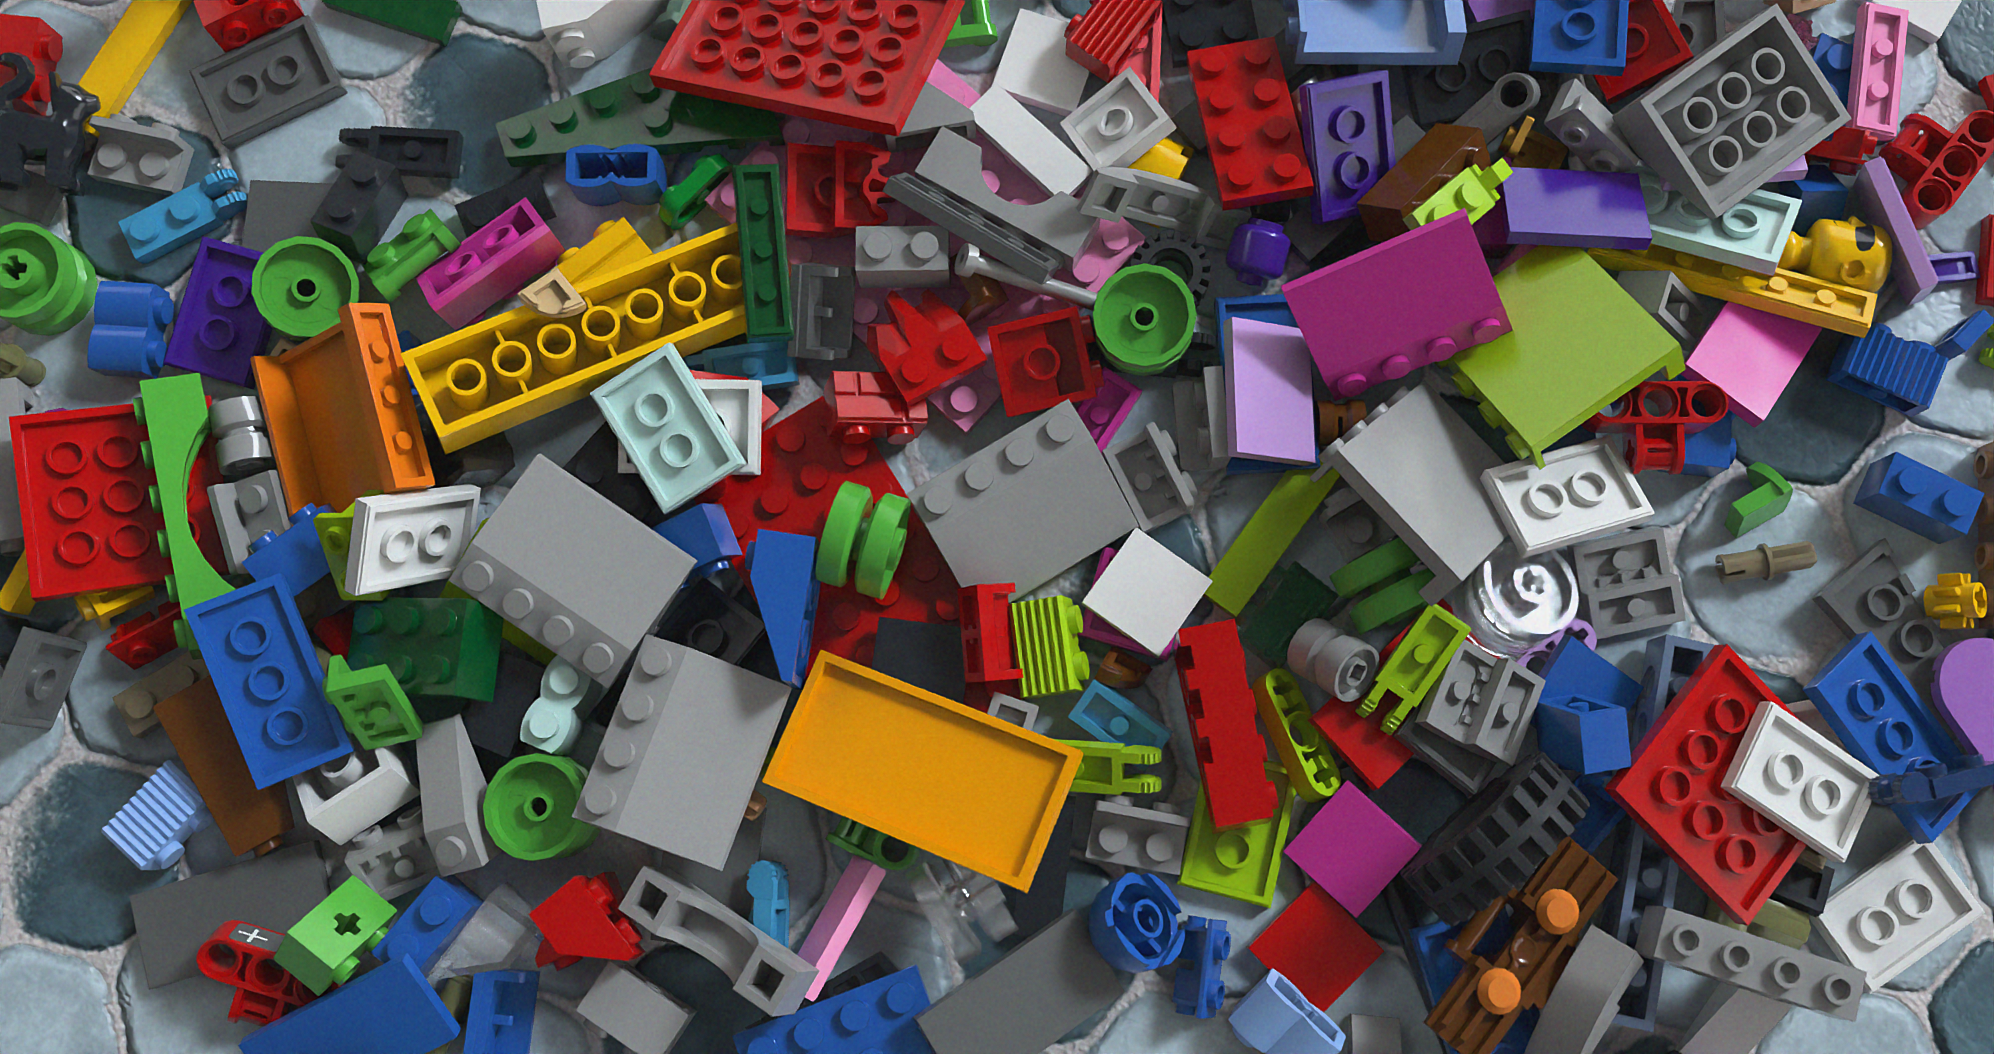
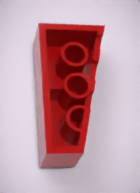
M1235 619L1178 629L1172 652L1212 834L1268 824L1274 817L1272 810L1279 808L1278 796L1274 782L1266 780L1263 763L1268 762L1267 749L1263 735L1257 734L1254 716H1257L1256 701L1252 688H1248L1245 673L1246 659L1243 646L1239 642Z

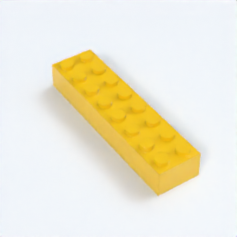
M736 222L572 286L586 303V310L579 314L564 318H553L537 314L523 305L400 353L407 373L445 454L588 397L592 391L667 343L674 344L678 353L683 358L746 332Z

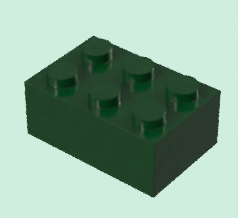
M385 597L382 601L356 600L347 665L353 672L386 664L408 699L493 702L504 618L480 601L468 598Z

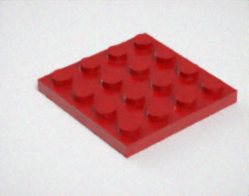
M211 395L205 396L207 410L213 405ZM134 404L9 416L31 598L33 601H46L166 584L165 575L174 574L172 557L162 558L157 530L166 529L163 512L154 514L149 486L157 485L158 481L155 468L146 469L141 442L150 440L147 425L138 426ZM211 431L199 449L190 473L187 491L188 524L192 537L204 559L219 576L231 574L207 493L208 487L224 484V477L219 471L215 451L218 438L213 437Z
M1728 644L1715 645L1630 754L1631 766L1620 768L1605 786L1604 790L1735 924L1749 925L1807 844L1720 786L1759 702L1772 701L1796 719L1798 718Z

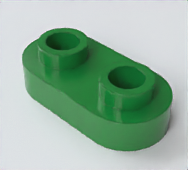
M720 153L712 156L707 154L699 158L693 165L691 174L681 184L671 186L662 194L659 200V217L673 230H678L687 225L707 206L704 199L732 172L733 164Z

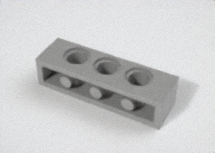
M1646 905L1635 946V951L1640 956L1827 1017L1851 1022L1856 1021L1867 974L1866 971L1661 906Z

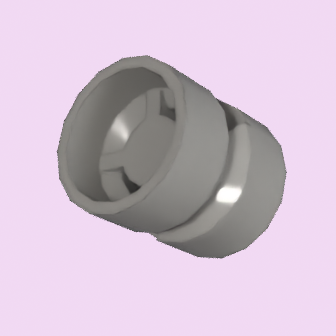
M241 396L219 401L208 408L212 435L221 440L215 445L218 467L221 474L226 476H249L277 468L260 397Z
M1314 618L1302 625L1293 636L1287 652V662L1292 671L1313 684H1318L1319 687L1343 702L1353 701L1361 697L1370 688L1379 669V655L1374 647L1357 637L1348 636L1344 630L1323 618Z

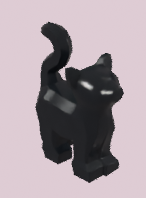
M5 52L1 54L0 64L15 69L16 77L0 87V190L17 192L19 185L30 187L31 176L25 172V162L32 160L45 162L44 174L47 185L59 187L62 195L84 196L85 186L76 178V173L86 148L84 126L91 116L100 110L101 102L99 96L86 91L80 85L63 82L58 73L50 71L48 76L52 115H34L14 110L12 101L30 89L36 78L35 67L27 56L18 52Z

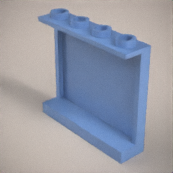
M1282 0L1283 12H1290L1291 16L1287 17L1285 43L1286 45H1293L1294 64L1457 65L1467 34L1462 0Z

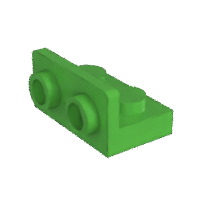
M342 655L330 657L328 676H325L322 682L325 699L330 705L336 706L343 717L347 732L355 734L365 751L422 738L423 722L386 664L352 672Z

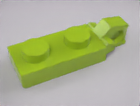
M1503 158L1483 171L1479 169L1477 164L1470 168L1467 167L1403 218V221L1411 231L1465 208L1472 225L1495 205L1500 195L1494 188L1508 178L1513 171Z

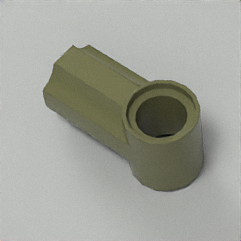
M1710 897L1702 919L1798 950L1807 942L1811 930V925L1809 924L1810 914L1769 898L1749 925L1735 924Z

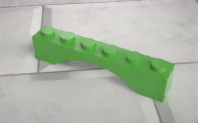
M200 373L139 381L142 397L133 398L138 426L147 425L150 440L141 442V448L146 469L155 468L158 484L149 486L154 514L163 512L166 529L157 530L162 558L172 557L174 574L165 575L170 603L180 602L183 619L173 621L179 649L188 647L192 659L197 660L202 659L203 656L184 609L236 589L223 580L204 559L192 537L188 524L187 491L190 473L199 449L211 432Z

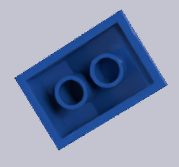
M758 529L756 542L749 541L747 546L745 569L751 570L750 578L781 679L793 689L803 690L822 583L816 580V563L820 543L816 537Z

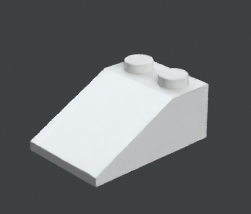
M536 0L542 30L564 68H585L593 65L595 61L607 59L651 26L659 15L666 12L670 1Z
M353 733L350 734L356 751L292 776L307 822L341 846L420 795L418 781L400 743L365 751Z

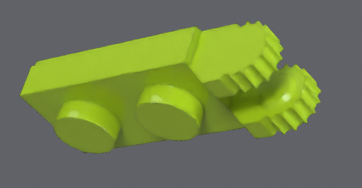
M1426 603L1374 677L1376 681L1366 692L1355 712L1366 718L1368 714L1374 711L1385 691L1390 689L1400 696L1401 699L1385 715L1380 729L1391 735L1412 706H1418L1472 628L1439 605L1434 604L1431 607Z
M1053 739L1077 748L1084 753L1069 791L1121 795L1123 792L1156 793L1162 790V779L1159 776L1140 773L1125 775V763L1144 765L1160 763L1162 761V749L1156 746L1132 745L1125 747V743Z

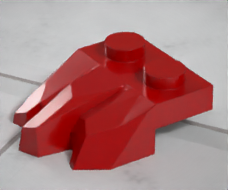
M836 140L833 147L788 142L785 149V235L831 239L856 233V226H877L888 220L887 212L877 204L895 202L896 199L883 192L889 178L882 176L878 169L887 165L891 152L867 143Z
M892 289L884 302V307L891 322L873 323L867 326L866 347L880 371L885 372L906 408L987 364L986 355L965 321L955 310L929 289L920 295V304L914 308Z

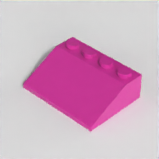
M1465 208L1281 285L1283 294L1320 374L1335 401L1359 395L1367 388L1390 379L1404 377L1412 370L1435 361H1444L1452 357L1456 352L1479 343H1489L1500 335L1513 330Z

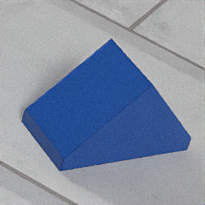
M1809 165L1803 180L1778 181L1780 195L1802 200L1797 218L1791 230L1800 237H1805L1809 228L1819 219L1841 221L1849 190L1832 172L1827 170L1828 167L1826 165Z

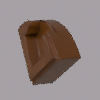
M1112 646L1094 679L1116 688L1133 689L1142 686L1146 682L1153 668Z

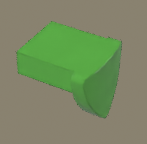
M1755 462L1745 469L1754 491L1733 502L1729 509L1724 526L1736 539L1783 513L1793 493L1792 486L1778 472L1764 463Z

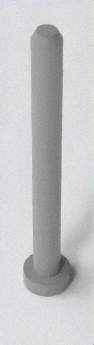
M964 243L955 261V273L957 275L969 278L973 273H977L1085 309L1094 310L1098 293L1053 278L1041 285L1001 261L980 255L979 248L972 244ZM1138 315L1135 316L1136 321L1139 322L1141 318Z

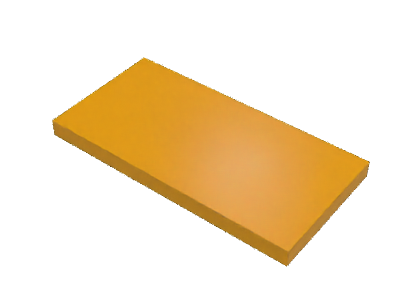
M820 649L762 782L1028 893L1084 753L1077 748Z

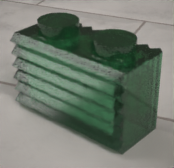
M1295 560L1287 570L1278 565L1262 585L1268 593L1258 606L1250 600L1235 618L1236 625L1240 627L1237 630L1239 642L1272 669L1278 668L1280 670L1287 662L1288 648L1297 630L1314 618H1322L1339 597L1337 592L1325 585L1322 580L1316 578L1314 574L1310 573Z

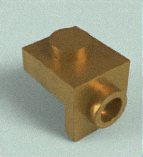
M1526 115L1518 128L1510 125L1498 150L1505 153L1503 157H1511V167L1560 168L1569 148L1532 130L1531 127L1535 118Z

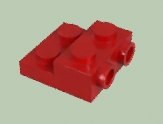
M1077 306L987 327L1007 418L1053 408L1067 399L1070 400L1071 404L1099 398L1097 388L1105 387L1100 360L1091 361L1087 343L1095 342L1090 316H1081Z

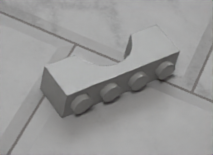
M942 126L915 169V178L1058 261L1060 265L1057 270L1063 267L1073 273L1099 229L1100 218L1079 213L1077 206L1080 201L1063 191L1058 192L1044 202L1032 205H1019L1003 200L992 192L983 179L981 173L983 165L982 148Z
M643 866L618 908L653 934L682 944L707 958L728 975L733 982V990L772 1017L795 1014L820 971L667 867Z

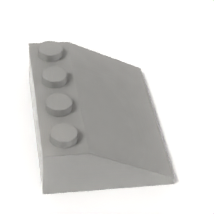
M1777 3L1744 21L1611 116L1634 152L1711 220L1722 215L1852 119Z
M1069 399L906 493L911 501L913 510L960 588L976 584L1015 583L1016 592L1008 594L1009 604L1130 533L1136 527H1139L1093 437Z
M538 454L470 543L449 581L594 680L609 688L629 670L638 655L645 635L652 634L698 561L542 454Z
M646 634L572 817L601 830L722 871L792 688L692 648Z

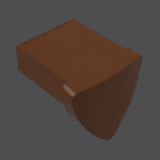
M958 253L949 258L954 268ZM973 273L969 278L959 275L971 296L957 312L967 326L983 319L1009 301L998 280L977 273Z

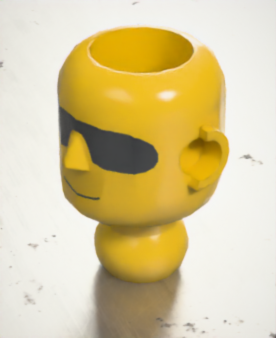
M1851 216L1847 221L1819 219L1809 228L1805 237H1800L1791 231L1777 268L1788 271L1796 269L1799 270V274L1875 293L1882 287L1890 271L1893 254L1892 240L1888 232L1882 227L1863 223L1855 216Z

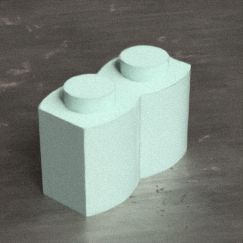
M557 655L544 672L540 688L541 697L534 701L524 716L520 731L521 741L552 754L567 756L579 743L585 727V713L599 699L603 685Z

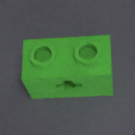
M352 875L287 931L273 959L319 996L333 982H336L339 986L344 984L361 964L358 959L366 952L373 956L372 950L388 933V927L398 910L355 875Z

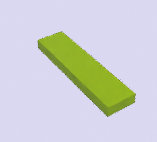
M1332 468L1315 483L1310 477L1318 469L1286 471L1208 578L1212 580V583L1203 594V597L1236 619L1340 477V473L1335 468Z

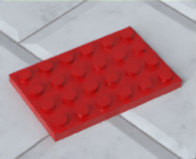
M692 0L650 71L649 76L654 87L899 137L965 0Z

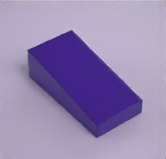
M1974 251L1928 255L1939 279L1937 285L1974 281L1981 278Z

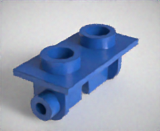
M1188 915L1187 924H1182L1181 929L1185 928V939L1178 958L1195 961L1194 970L1176 969L1172 1002L1177 1003L1175 1013L1195 1016V1009L1197 1007L1196 1018H1215L1216 1010H1220L1225 996V984L1223 980H1220L1222 960L1225 961L1229 956L1231 935L1229 931H1226L1227 921L1208 919V926L1206 927L1207 918Z

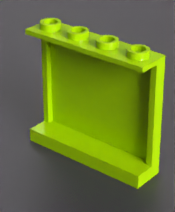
M1538 245L1493 277L1513 330L1500 335L1494 341L1479 343L1456 352L1452 357L1444 361L1434 362L1439 369L1447 366L1454 373L1451 379L1465 398L1468 399L1473 395L1480 402V405L1477 406L1478 410L1493 429L1500 425L1508 434L1505 436V440L1515 455L1521 460L1528 456L1539 470L1546 466L1541 454L1542 450L1659 370L1670 381L1686 370L1680 343L1581 247Z

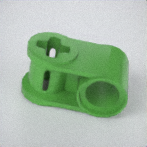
M843 816L835 831L828 832L825 838L858 857H865L884 868L895 871L906 870L912 867L920 854V848L908 844L909 851L907 856L902 861L894 863L885 854V846L891 836Z

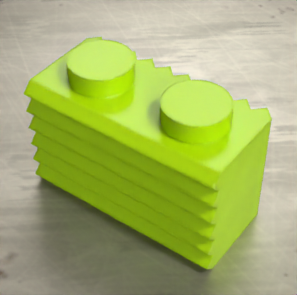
M1063 595L1009 604L1017 669L1023 668V678L1018 679L1021 698L1037 699L1085 691L1083 680L1089 679L1090 668L1086 653L1084 651L1080 652L1077 633L1083 632V618L1079 606L1073 605L1072 599Z

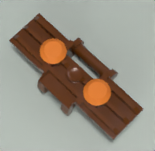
M1570 837L1561 840L1556 846L1558 849L1551 856L1541 861L1520 891L1513 887L1505 896L1500 895L1496 898L1490 907L1484 911H1476L1454 940L1449 938L1443 945L1444 950L1463 968L1423 1023L1459 1054H1491L1523 1009L1542 1010L1576 950L1575 945L1580 939L1577 935L1618 880ZM1506 904L1512 907L1513 913L1509 917V923L1516 929L1496 955L1485 953L1483 957L1472 954V950Z

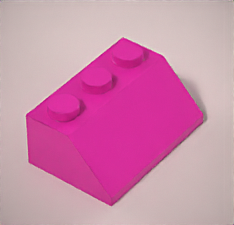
M525 197L462 241V245L452 254L448 251L415 278L431 308L456 331L463 325L470 326L477 323L485 316L487 308L500 299L506 300L515 296L523 288V283L536 273H546L557 265L558 258L566 250Z

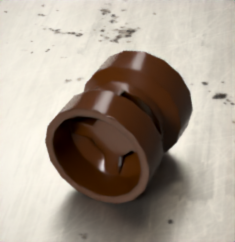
M1348 399L1344 404H1334L1331 400H1316L1318 445H1331L1336 439H1341L1360 420H1364L1367 417L1364 400Z

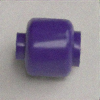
M1250 217L1247 224H1240L1235 227L1225 262L1231 270L1238 272L1236 281L1262 287L1264 279L1277 280L1281 277L1291 246L1290 239L1282 233L1284 229L1282 225Z

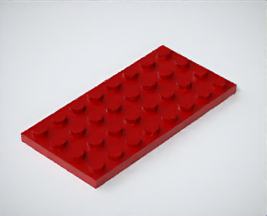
M824 395L761 433V475H729L693 498L697 505L701 503L723 505L743 554L731 560L758 607L759 604L750 578L751 570L745 569L747 546L749 541L756 542L758 529L816 537L819 543H821L832 504L841 485L845 481L869 487L873 497L872 511L877 501L886 493L908 498L872 438L864 443L848 444L843 441L842 437H829L827 435ZM912 506L903 552L889 588L882 600L857 592L855 587V570L850 580L841 588L821 583L805 683L820 649L872 669L879 617L960 627L957 589L960 586ZM1018 679L966 683L963 705L987 714L994 692L1022 701L1026 698H1021Z

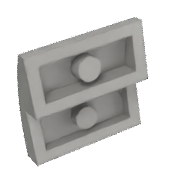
M1652 526L1566 545L1585 621L1595 631L1597 640L1686 621L1679 576L1670 572L1662 527Z
M1464 639L1428 690L1415 723L1475 754L1507 767L1513 766L1546 680L1512 659H1496Z

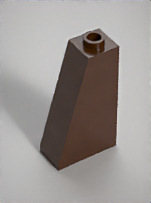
M211 675L152 706L234 856L238 857L253 851L256 858L284 844L280 836L295 828L285 780L257 790Z

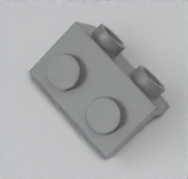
M1155 422L1145 425L1144 431L1102 450V456L1139 524L1138 528L1144 533L1190 513L1195 505L1193 497L1198 495L1189 473L1186 470L1180 473L1173 459V456L1177 455V451L1169 433L1166 430L1159 432Z

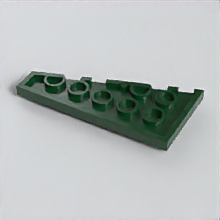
M653 67L495 123L505 157L511 167L564 163L567 150L589 144L603 146L610 150L627 144H643L655 148L659 155L700 152L705 146L728 144L731 150L746 148V143L768 141L770 146L786 144L773 111L654 87L649 76Z

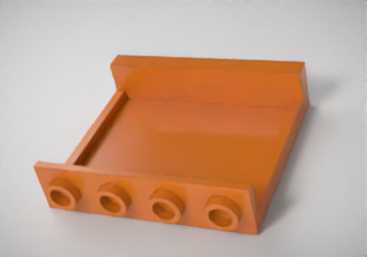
M348 303L338 309L341 322L280 356H253L250 358L289 517L310 503H313L317 509L330 503L337 513H342L355 502L356 498H359L367 490H384L385 494L423 490L435 485L406 368L400 354L401 349L390 306L387 303Z

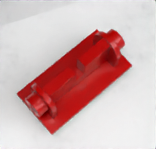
M1841 126L1834 131L1831 142L1822 140L1804 153L1807 167L1810 160L1829 164L1827 169L1829 172L1856 176L1857 171L1861 170L1865 162H1868L1867 160H1862L1863 154L1873 155L1878 137L1870 136L1869 130Z
M169 600L158 606L160 617L155 619L154 614L148 611L125 624L118 625L116 632L111 634L112 643L105 646L106 650L134 670L178 647L173 621L183 619L180 602L170 603Z

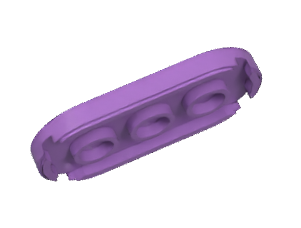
M1989 638L1961 640L1946 647L1936 658L1932 671L1936 670L1934 675L1935 682L1931 683V695L1936 708L1969 754H1983L1984 762L1994 761V640Z

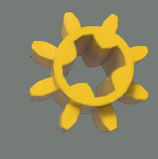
M1969 573L1937 574L1938 585H1928L1924 591L1923 600L1927 616H1931L1933 620H1940L1941 629H1973V618H1983L1987 612V594L1983 584L1980 582L1971 583V575Z

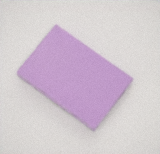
M1880 156L1863 164L1853 187L1869 223L1885 229L1892 240L1893 254L1890 270L1906 306H1910L1923 301L1938 284L1939 279L1884 158Z
M1237 317L1225 320L1223 322L1228 456L1301 466L1315 463L1311 356L1300 328Z

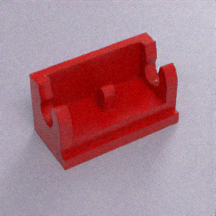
M1015 583L976 584L957 589L965 683L1023 678V668L1014 669L1008 594L1016 592Z

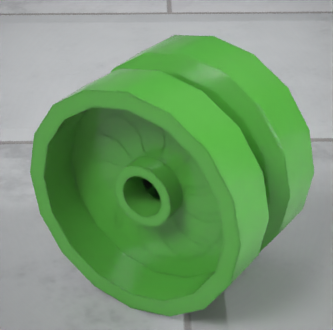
M15 222L0 226V318L30 334L45 336L68 331L81 322L95 302L98 287L95 269L84 253L36 224Z
M296 236L275 243L261 255L252 273V295L262 318L277 334L295 342L303 343L341 322L338 309L348 303H359V280L352 262L337 246L320 238ZM310 282H312L316 286L315 293L310 297L301 296L297 290V286L301 283L308 287Z
M1144 263L1123 268L1107 279L1096 296L1093 310V329L1097 347L1107 362L1124 373L1146 376L1164 372L1179 362L1190 346L1197 316L1193 294L1182 278L1165 267ZM1138 315L1141 319L1151 316L1153 319L1149 325L1142 326L1137 323L1135 316Z
M845 481L834 499L823 531L816 563V580L841 588L850 580L855 570V587L857 592L882 600L889 588L903 552L911 511V501L908 498L886 493L877 501L872 511L873 497L869 487Z
M1400 537L1352 561L1329 576L1340 598L1350 599L1368 590L1370 591L1372 596L1353 606L1349 613L1359 635L1370 632L1386 623L1391 626L1421 611L1427 603L1418 592L1435 574L1428 567L1412 575L1409 569L1423 561Z
M540 753L516 757L500 768L487 787L483 804L485 826L495 844L510 856L529 861L557 860L576 856L592 845L601 829L572 817L591 768L579 759Z

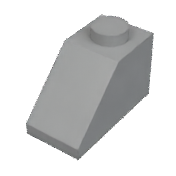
M926 81L899 137L885 134L888 151L896 153L929 147L942 126L967 140L976 138L974 112Z
M1620 271L1617 283L1680 343L1682 350L1691 352L1705 331L1710 310L1672 271Z

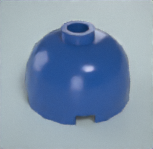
M1131 872L1115 878L1096 894L1088 913V931L1094 948L1109 965L1126 972L1141 973L1171 964L1180 954L1185 939V928L1178 930V922L1175 916L1181 913L1177 899L1164 882L1150 873L1138 875Z

